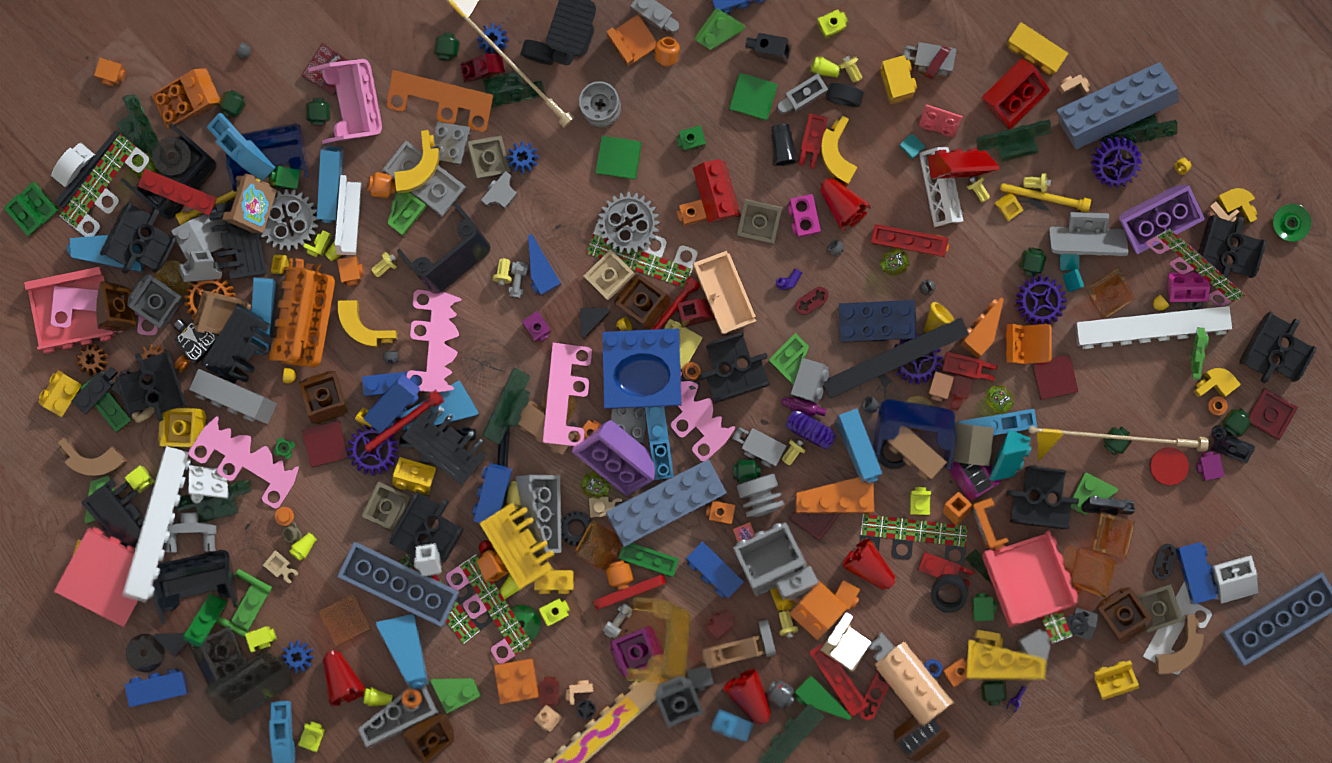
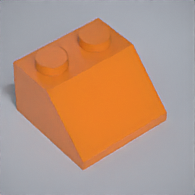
M819 581V584L813 587L789 614L818 640L848 607Z

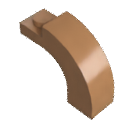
M63 438L58 442L61 446L59 450L65 457L70 456L64 463L74 471L84 475H109L127 463L126 459L115 447H111L100 457L87 459L77 451L67 438Z
M1184 615L1185 639L1177 651L1170 654H1155L1156 674H1169L1181 671L1192 664L1199 655L1203 645L1204 634H1196V630L1199 629L1198 618H1195V615Z
M758 635L704 649L703 661L707 669L766 654L762 636Z

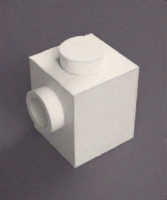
M436 545L416 547L415 567L420 570L421 575L427 576L441 573V557Z

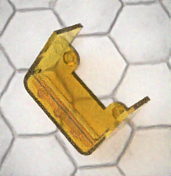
M634 597L633 610L652 611L656 618L667 620L664 656H653L649 659L647 670L627 668V680L664 683L678 676L685 677L690 613L686 609L666 600Z

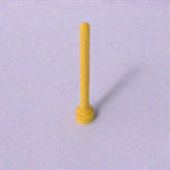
M238 188L218 197L215 204L225 203L235 198ZM196 210L188 213L187 211H181L175 214L179 224L182 225L203 213Z
M1000 185L1001 191L1076 207L1081 213H1088L1091 205V199L1088 198L1075 200L1013 185Z

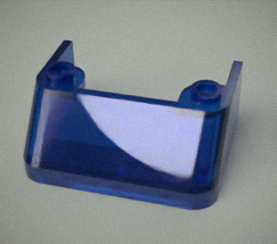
M289 124L241 134L247 141L251 140L274 166L289 163L290 168L303 169L305 178L309 177L307 154L299 124ZM226 153L227 171L233 192H236V177L252 174Z
M885 399L880 403L872 445L876 458H879L882 439H895L899 434L900 426L937 432V444L945 449L943 459L946 463L943 467L951 470L956 444V417L952 410L893 399Z

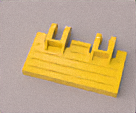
M511 503L481 522L480 525L519 589H522L553 569L549 562L542 566L541 563L553 556L554 553L553 551H548L540 558H536L534 553L546 547L548 543L545 540L530 548L537 543L529 529L522 533L520 530L533 523L534 520L533 518H528L517 526L514 520L526 514L528 510L524 507L510 515L517 510L514 504Z

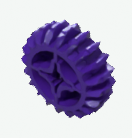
M1114 137L1113 142L1110 138H1107V144L1100 142L1102 147L1100 149L1095 147L1097 154H1092L1091 156L1095 159L1090 162L1091 166H1093L1091 171L1095 173L1094 177L1097 180L1100 179L1102 185L1106 183L1108 187L1114 185L1115 188H1118L1119 183L1124 187L1127 180L1132 183L1131 177H1138L1136 171H1141V167L1138 165L1142 163V159L1139 158L1142 154L1140 151H1137L1138 147L1133 145L1131 140L1126 141L1124 137L1120 141L1118 137ZM1120 149L1128 151L1130 158L1122 156ZM1103 167L1111 168L1113 175L1104 173Z
M1039 275L1037 282L1034 277H1031V284L1027 280L1024 281L1026 288L1019 286V290L1023 293L1017 292L1015 295L1021 298V300H1015V304H1021L1020 307L1016 308V311L1023 310L1020 318L1026 315L1028 318L1025 320V323L1032 319V325H1036L1037 321H1039V324H1044L1045 321L1046 324L1051 325V320L1055 323L1058 321L1055 315L1058 317L1063 316L1059 309H1066L1064 305H1061V303L1067 302V299H1061V296L1066 293L1065 291L1059 293L1058 290L1061 289L1062 285L1055 287V279L1048 283L1049 276L1042 281V276ZM1036 286L1046 287L1045 291L1041 294L1030 291L1031 288ZM1050 292L1055 296V307L1052 306L1053 304L1048 299ZM1026 295L1033 302L1031 311H1029L1026 305ZM1045 295L1043 300V303H1045V305L1042 304L1037 307V297L1040 299ZM1039 309L1052 312L1050 315L1043 317L1035 315Z
M904 339L899 340L901 345L906 343ZM941 349L931 352V355L920 357L922 360L919 361L918 365L916 361L909 362L913 366L915 374L908 372L901 366L898 367L900 371L896 373V376L904 374L902 381L904 382L908 377L910 378L909 384H912L913 379H916V385H920V379L926 384L928 382L927 376L933 380L932 372H939L935 366L942 367V364L937 362V360H942L943 356L936 355V353L941 352ZM932 361L930 369L921 374V364Z
M793 411L787 419L786 427L788 430L823 449H829L833 445L836 433L819 421L799 411Z
M364 425V432L360 428L357 429V432L360 434L359 436L351 435L356 439L355 442L348 441L350 445H353V448H347L348 452H353L352 455L348 456V459L355 458L351 465L359 464L356 470L361 471L364 468L363 474L365 475L368 474L369 470H371L372 476H375V470L378 471L379 475H382L381 468L389 471L387 464L395 465L394 462L390 461L391 458L398 459L397 455H393V452H399V448H393V445H397L398 441H391L395 437L393 434L378 445L376 454L379 458L373 453L371 455L368 454L369 452L366 450L359 456L358 445L360 441L363 440L366 445L371 442L367 437L368 435L381 434L373 426L369 430L368 426ZM388 443V455L384 460L381 456V449ZM369 457H374L379 464L370 466L362 461Z

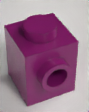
M538 311L522 321L535 342L538 340L543 342L550 337L549 333L551 330Z
M1212 451L1203 453V457L1198 458L1196 469L1198 474H1201L1202 481L1224 477L1220 454L1214 455Z

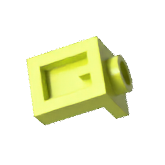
M323 230L315 239V247L304 244L303 247L307 249L306 253L317 257V255L323 256L332 235Z
M915 487V491H910V515H930L931 491H926V487Z
M313 721L310 724L306 723L298 745L317 752L325 732L321 728L322 725Z

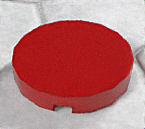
M1167 447L1160 449L1151 459V475L1161 484L1168 486L1178 484L1188 474V459L1177 448Z

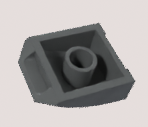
M148 274L141 277L129 295L127 306L158 328L164 329L183 304L184 297Z
M678 676L658 685L655 698L668 728L692 717L704 714L691 680Z

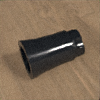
M783 123L772 126L773 166H788L799 162L790 125Z

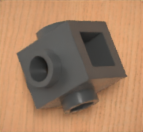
M1075 608L1073 615L1083 613L1089 629L1074 636L1091 640L1096 629L1098 614ZM1074 618L1071 621V626L1079 630L1084 626V622L1081 618Z

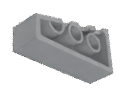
M198 369L189 390L195 392V397L201 400L209 398L211 399V404L220 408L222 405L227 406V411L236 415L238 412L243 413V418L252 422L256 419L268 424L277 406V403L200 369Z
M515 476L522 508L526 507L528 510L524 514V519L533 518L534 520L533 523L526 527L537 542L531 548L546 540L548 543L546 547L535 553H546L548 551L561 553L560 476Z
M426 685L416 689L421 694V703L416 708L406 707L402 702L403 693H401L399 697L390 702L382 711L358 729L366 747L370 749L409 730L426 719L439 715ZM414 695L409 696V702L415 701Z

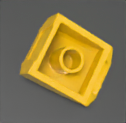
M174 408L162 412L163 421L159 422L158 433L159 446L191 448L206 426L207 416L205 411L193 408Z

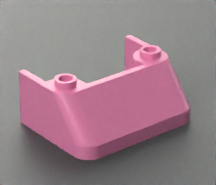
M358 59L332 62L308 68V72L322 70L326 83L330 85L336 84L343 120L334 126L335 137L322 140V144L372 136L381 132L382 122L372 70L367 60Z

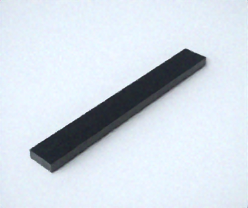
M962 317L828 378L827 381H824L825 389L829 397L833 398L970 334Z

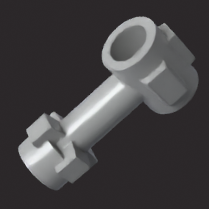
M517 261L512 263L511 274L515 275L513 287H509L508 290L509 297L520 298L523 295V290L520 289L522 276H526L528 265L524 264V262Z
M624 603L622 606H619L618 610L620 612L613 623L608 621L602 630L610 638L616 639L621 631L618 627L626 616L630 617L632 615L633 609Z

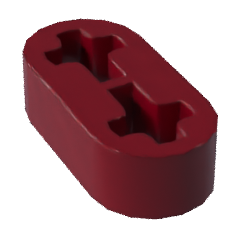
M943 44L924 75L933 79L951 49Z
M817 287L799 298L795 304L796 312L800 315H807L823 305L828 299L827 290L823 287ZM816 291L825 294L822 301L820 299L813 301L812 299L817 295ZM800 302H811V304L807 306V311H805L804 309H799Z

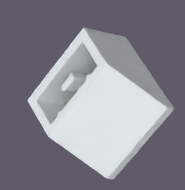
M1245 556L1211 566L1221 604L1258 593L1257 573L1252 556Z

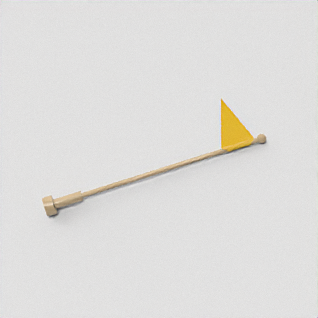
M446 0L546 101L545 104L560 118L559 123L564 128L573 121L575 117L570 112L565 113L551 98L548 99L468 18L478 0Z
M1029 427L1031 434L1037 432L1038 462L1063 435L1168 443L1181 447L1196 448L1197 452H1207L1208 449L1207 437H1198L1197 440L1178 438L1176 440Z

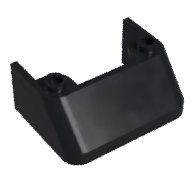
M170 123L168 126L180 135L173 144V149L179 156L165 170L162 176L198 190L215 171L216 162L186 134ZM124 178L120 180L153 209L159 210V214L165 219L175 217V214L184 207L182 204L138 187V184L133 187Z
M457 202L453 205L464 218L458 225L457 232L463 241L433 265L428 258L419 257L411 263L400 248L397 250L429 291L435 294L444 292L485 258L491 249L487 239Z
M218 550L157 565L156 568H159L157 579H153V601L161 624L166 623L165 611L175 610L180 605V598L217 590L220 597H231L233 607H238L237 587L228 551Z

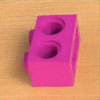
M813 194L791 198L790 204H787L789 216L793 215L794 222L791 223L793 234H797V238L820 234L821 229ZM804 203L807 209L804 212H799L796 209V205ZM807 221L810 223L811 228L806 231L802 230L800 223Z
M1188 272L1186 274L1168 273L1167 292L1170 302L1208 301L1210 284L1198 272Z

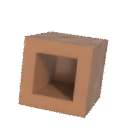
M935 372L927 395L931 396V400L942 402V400L948 399L954 377Z

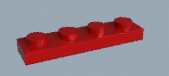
M147 169L144 170L138 187L209 216L217 200L214 196Z
M875 224L871 238L872 244L945 257L949 241L947 237Z
M824 642L810 651L809 654L851 717H854L866 709L868 705L840 663L821 651L825 644Z

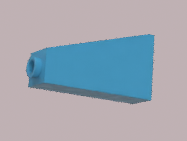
M324 146L320 150L317 219H322L324 223H333V220H337L344 147Z
M108 235L70 238V243L67 244L68 255H71V258L118 269H123L124 267L123 264L106 255H100ZM133 245L132 251L135 254H140V248ZM135 260L129 271L144 273V265Z
M254 278L252 312L271 324L265 333L272 337L278 283L273 279ZM253 336L254 339L266 346V351L270 352L271 343L266 344ZM256 350L254 351L255 354H263V355H265V353H260L259 351H256Z
M460 380L450 385L453 386L454 390L439 392L445 402L439 406L436 405L429 408L433 413L428 417V420L432 418L440 407L444 409L440 417L433 423L434 425L441 426L444 419L450 414L453 418L449 423L480 415ZM425 401L421 402L420 404H418V405H416L415 407H413V408L409 409L408 411H406V412L401 416V419H402L403 417H405L407 414H409L410 412H412L414 409H416L418 406H420V405H421L422 403H424ZM418 417L403 427L404 431L408 430Z
M854 409L840 414L834 423L861 483L867 481L870 484L878 481L882 471L858 410Z
M410 614L376 622L377 628L409 688L419 689L429 684L415 615Z
M718 709L711 727L718 732L747 742L754 723Z

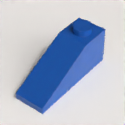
M530 234L528 239L531 279L533 281L530 285L536 294L540 293L543 296L559 287L561 282L533 235Z

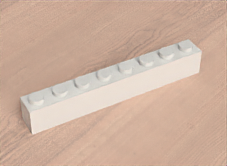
M1229 306L1084 321L1074 324L1077 347L1082 346L1083 350L1093 349L1094 345L1099 344L1103 348L1112 347L1113 343L1120 342V345H1130L1132 341L1139 340V343H1149L1151 339L1158 338V341H1168L1170 337L1177 336V339H1187L1189 335L1196 334L1197 327L1205 328L1206 336L1212 332H1215V335H1225L1227 331L1232 329Z
M168 446L164 449L122 594L124 597L145 602L147 598L152 597L154 587L151 584L153 579H157L159 568H156L157 563L162 561L165 551L162 550L163 542L167 543L170 534L167 528L169 524L172 525L175 517L172 510L174 506L177 507L180 499V495H177L178 489L183 487L185 477H182L184 470H188L191 460L188 459V452Z

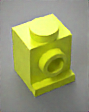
M838 9L817 19V24L825 39L846 29L845 23L848 22L844 12L840 13ZM831 19H836V20H837V24H835V25L831 24V23H830V20H831Z
M143 466L137 467L125 477L132 488L139 493H142L155 482Z
M559 598L539 610L547 626H550L569 616L567 612L570 611V608L565 600L561 601ZM555 607L559 609L557 615L552 614V609Z
M270 626L245 634L251 652L257 651L256 647L258 646L259 649L271 646L270 642L277 640L275 631L270 629Z

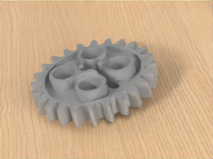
M285 189L282 195L278 190V196L274 198L264 233L261 237H268L266 243L270 244L273 242V248L280 245L281 251L284 250L285 246H287L289 252H291L292 246L299 250L298 244L304 246L305 240L312 241L309 237L310 234L316 236L313 228H319L314 223L319 221L314 216L317 214V209L312 210L315 204H308L310 198L306 197L303 199L302 192L296 196V190L289 194V191ZM283 204L286 206L287 215L292 219L290 224L294 236H291L289 226L284 222L286 221V216L282 209ZM293 204L299 205V210L296 213L290 212V206ZM274 210L281 211V215L277 219L271 217ZM298 222L305 223L302 231H296L295 229ZM280 228H286L287 232L283 237H278L277 231Z
M630 192L627 193V197L620 193V199L613 196V203L607 200L606 202L609 207L602 206L605 214H599V217L603 220L598 221V225L603 226L599 229V232H605L601 237L602 240L609 239L606 245L614 244L612 249L615 250L619 247L620 253L627 249L628 254H630L631 249L638 253V247L644 251L645 243L651 246L649 239L655 240L656 237L653 235V232H659L654 226L660 225L659 221L654 220L659 217V214H653L656 207H649L651 201L645 203V196L638 199V193L631 197ZM629 206H636L638 211L636 214L630 215L627 212V208ZM640 214H643V215H644V217L633 221V222H632V227H629L628 225H626V226H624L623 228H621L619 231L614 232V229L619 228V227H621V226H623V225L626 224V222H625L626 219H628L629 221H632L633 219H635L636 217H638ZM613 215L621 217L619 224H613L610 221ZM639 222L647 224L645 231H639L636 228ZM624 231L629 232L631 235L627 241H623L620 238V234Z

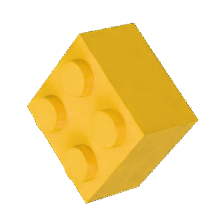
M905 55L882 61L880 71L890 104L911 99L916 92L917 84L915 78H911L910 75L912 68L909 59L906 60Z

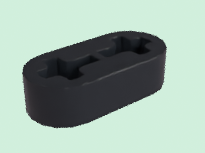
M1164 544L1159 547L1152 570L1155 578L1163 580L1170 576L1177 552L1173 545ZM1169 547V551L1172 552V555L1167 556V559L1165 561V554L1162 553V551ZM1165 563L1164 570L1167 572L1159 576L1160 573L1157 571V568H1161L1162 564Z

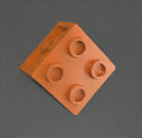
M636 15L615 30L612 27L606 31L608 39L628 67L653 51L656 47L657 41L639 15Z

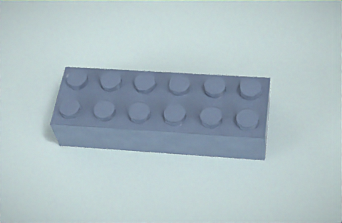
M1158 62L1057 109L1059 124L1077 150L1178 103V88L1161 62Z
M708 459L607 511L605 514L622 547H625L724 496L727 492Z
M358 542L353 543L337 576L441 627L445 626L460 594V591L429 576H422L420 572Z
M1317 572L1221 631L1220 634L1240 666L1247 665L1332 612V586L1323 572Z

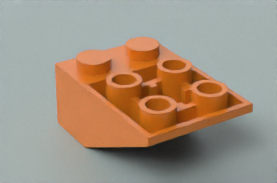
M206 68L193 69L151 94L166 129L171 128L168 126L170 123L177 125L217 106L220 100Z
M1002 297L998 301L994 299L986 308L988 313L986 315L982 313L973 323L975 325L974 329H968L970 335L962 338L963 341L960 345L977 359L994 342L1004 300Z

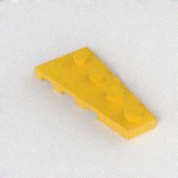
M969 640L968 679L1045 680V659Z

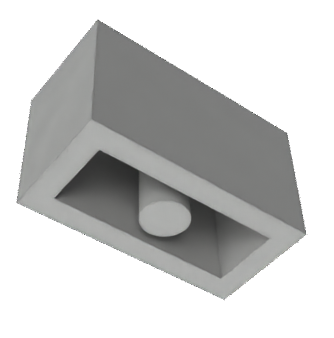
M803 358L791 395L817 404L823 395L822 387L824 381H827L829 377V367Z

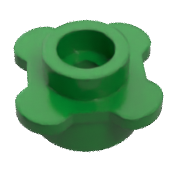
M278 438L276 449L273 450L274 455H281L285 459H290L295 443Z

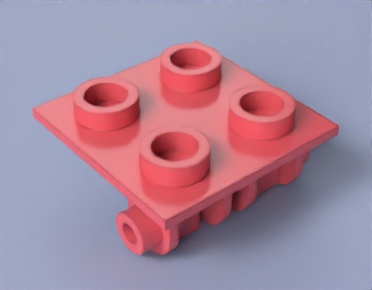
M926 104L918 126L941 133L944 136L955 137L963 116Z

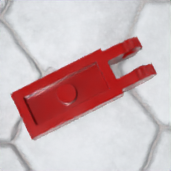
M809 114L801 147L802 153L799 166H803L805 163V155L808 152L813 154L810 168H815L828 117Z
M946 352L941 371L994 382V376L982 374L981 370L982 367L997 370L998 365Z
M924 552L918 571L936 577L946 574L958 575L959 570L969 575H974L975 573L971 569L962 567L961 564ZM963 579L967 586L970 587L971 582H969L966 579Z

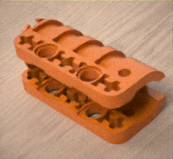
M289 258V267H284V271L287 273L285 281H282L281 284L283 295L282 300L278 301L277 308L280 309L279 318L275 319L276 335L275 338H272L268 360L282 361L283 364L315 368L319 366L322 359L335 280L331 275L319 273L321 264H317L316 270L312 271L314 264L306 263L304 268V260L296 258V266L292 267L293 258ZM324 298V303H323V305L321 306V305H320L321 299ZM317 335V341L314 344V338Z

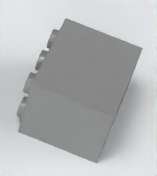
M777 523L771 527V530L765 533L764 531L758 532L753 536L754 538L748 541L746 539L741 540L733 547L756 597L776 588L775 581L807 567L786 523Z

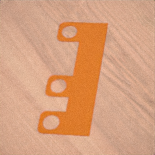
M392 70L387 98V107L389 109L404 111L407 97L412 95L439 102L437 119L440 122L454 124L458 107L470 110L468 121L470 129L480 132L487 130L493 99L492 94ZM394 95L402 98L403 104L400 107L392 105L391 98ZM450 108L453 112V117L449 120L444 119L441 116L442 109ZM475 116H481L484 119L482 127L478 128L473 125L472 120Z

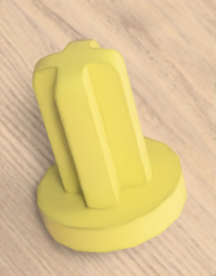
M847 56L843 58L845 62L839 66L841 69H846L851 81L855 83L862 79L855 64L858 59L857 57L849 59L850 57Z
M1042 173V177H1025L1023 185L1025 188H1041L1042 192H1046L1047 186H1051V180H1047V173Z
M973 176L969 179L970 183L966 186L967 189H973L981 202L988 200L990 196L982 185L984 178L982 176L978 178Z
M386 252L382 254L383 259L372 268V272L376 277H380L389 268L395 269L397 267L396 257L393 254L391 256Z
M500 259L497 274L493 275L492 280L500 286L511 283L512 278L508 276L510 260Z
M790 439L789 444L791 446L782 457V461L787 465H791L800 452H806V449L801 446L804 444L801 440L798 439L796 442Z
M782 611L779 613L782 630L779 631L780 636L792 638L794 637L793 634L799 631L798 627L793 626L790 612Z

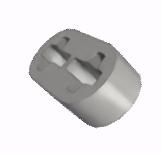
M768 619L758 621L766 656L776 655Z

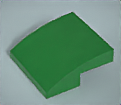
M739 73L728 109L767 121L778 84Z
M602 136L596 174L636 180L642 142Z
M32 182L4 207L5 211L27 236L36 232L59 211L58 207L36 182Z

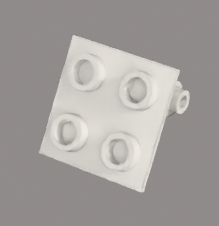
M189 465V494H192L191 499L195 503L201 502L203 496L228 498V481L217 473V468ZM223 469L224 474L227 475V470Z

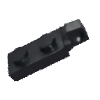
M110 367L105 373L103 371L99 374L97 373L71 402L86 415L110 391L114 384L112 379L118 372L113 367Z
M1091 496L1081 504L1082 511L1087 513L1117 516L1118 514L1132 515L1135 512L1134 501L1127 499L1122 501L1115 498L1105 499Z

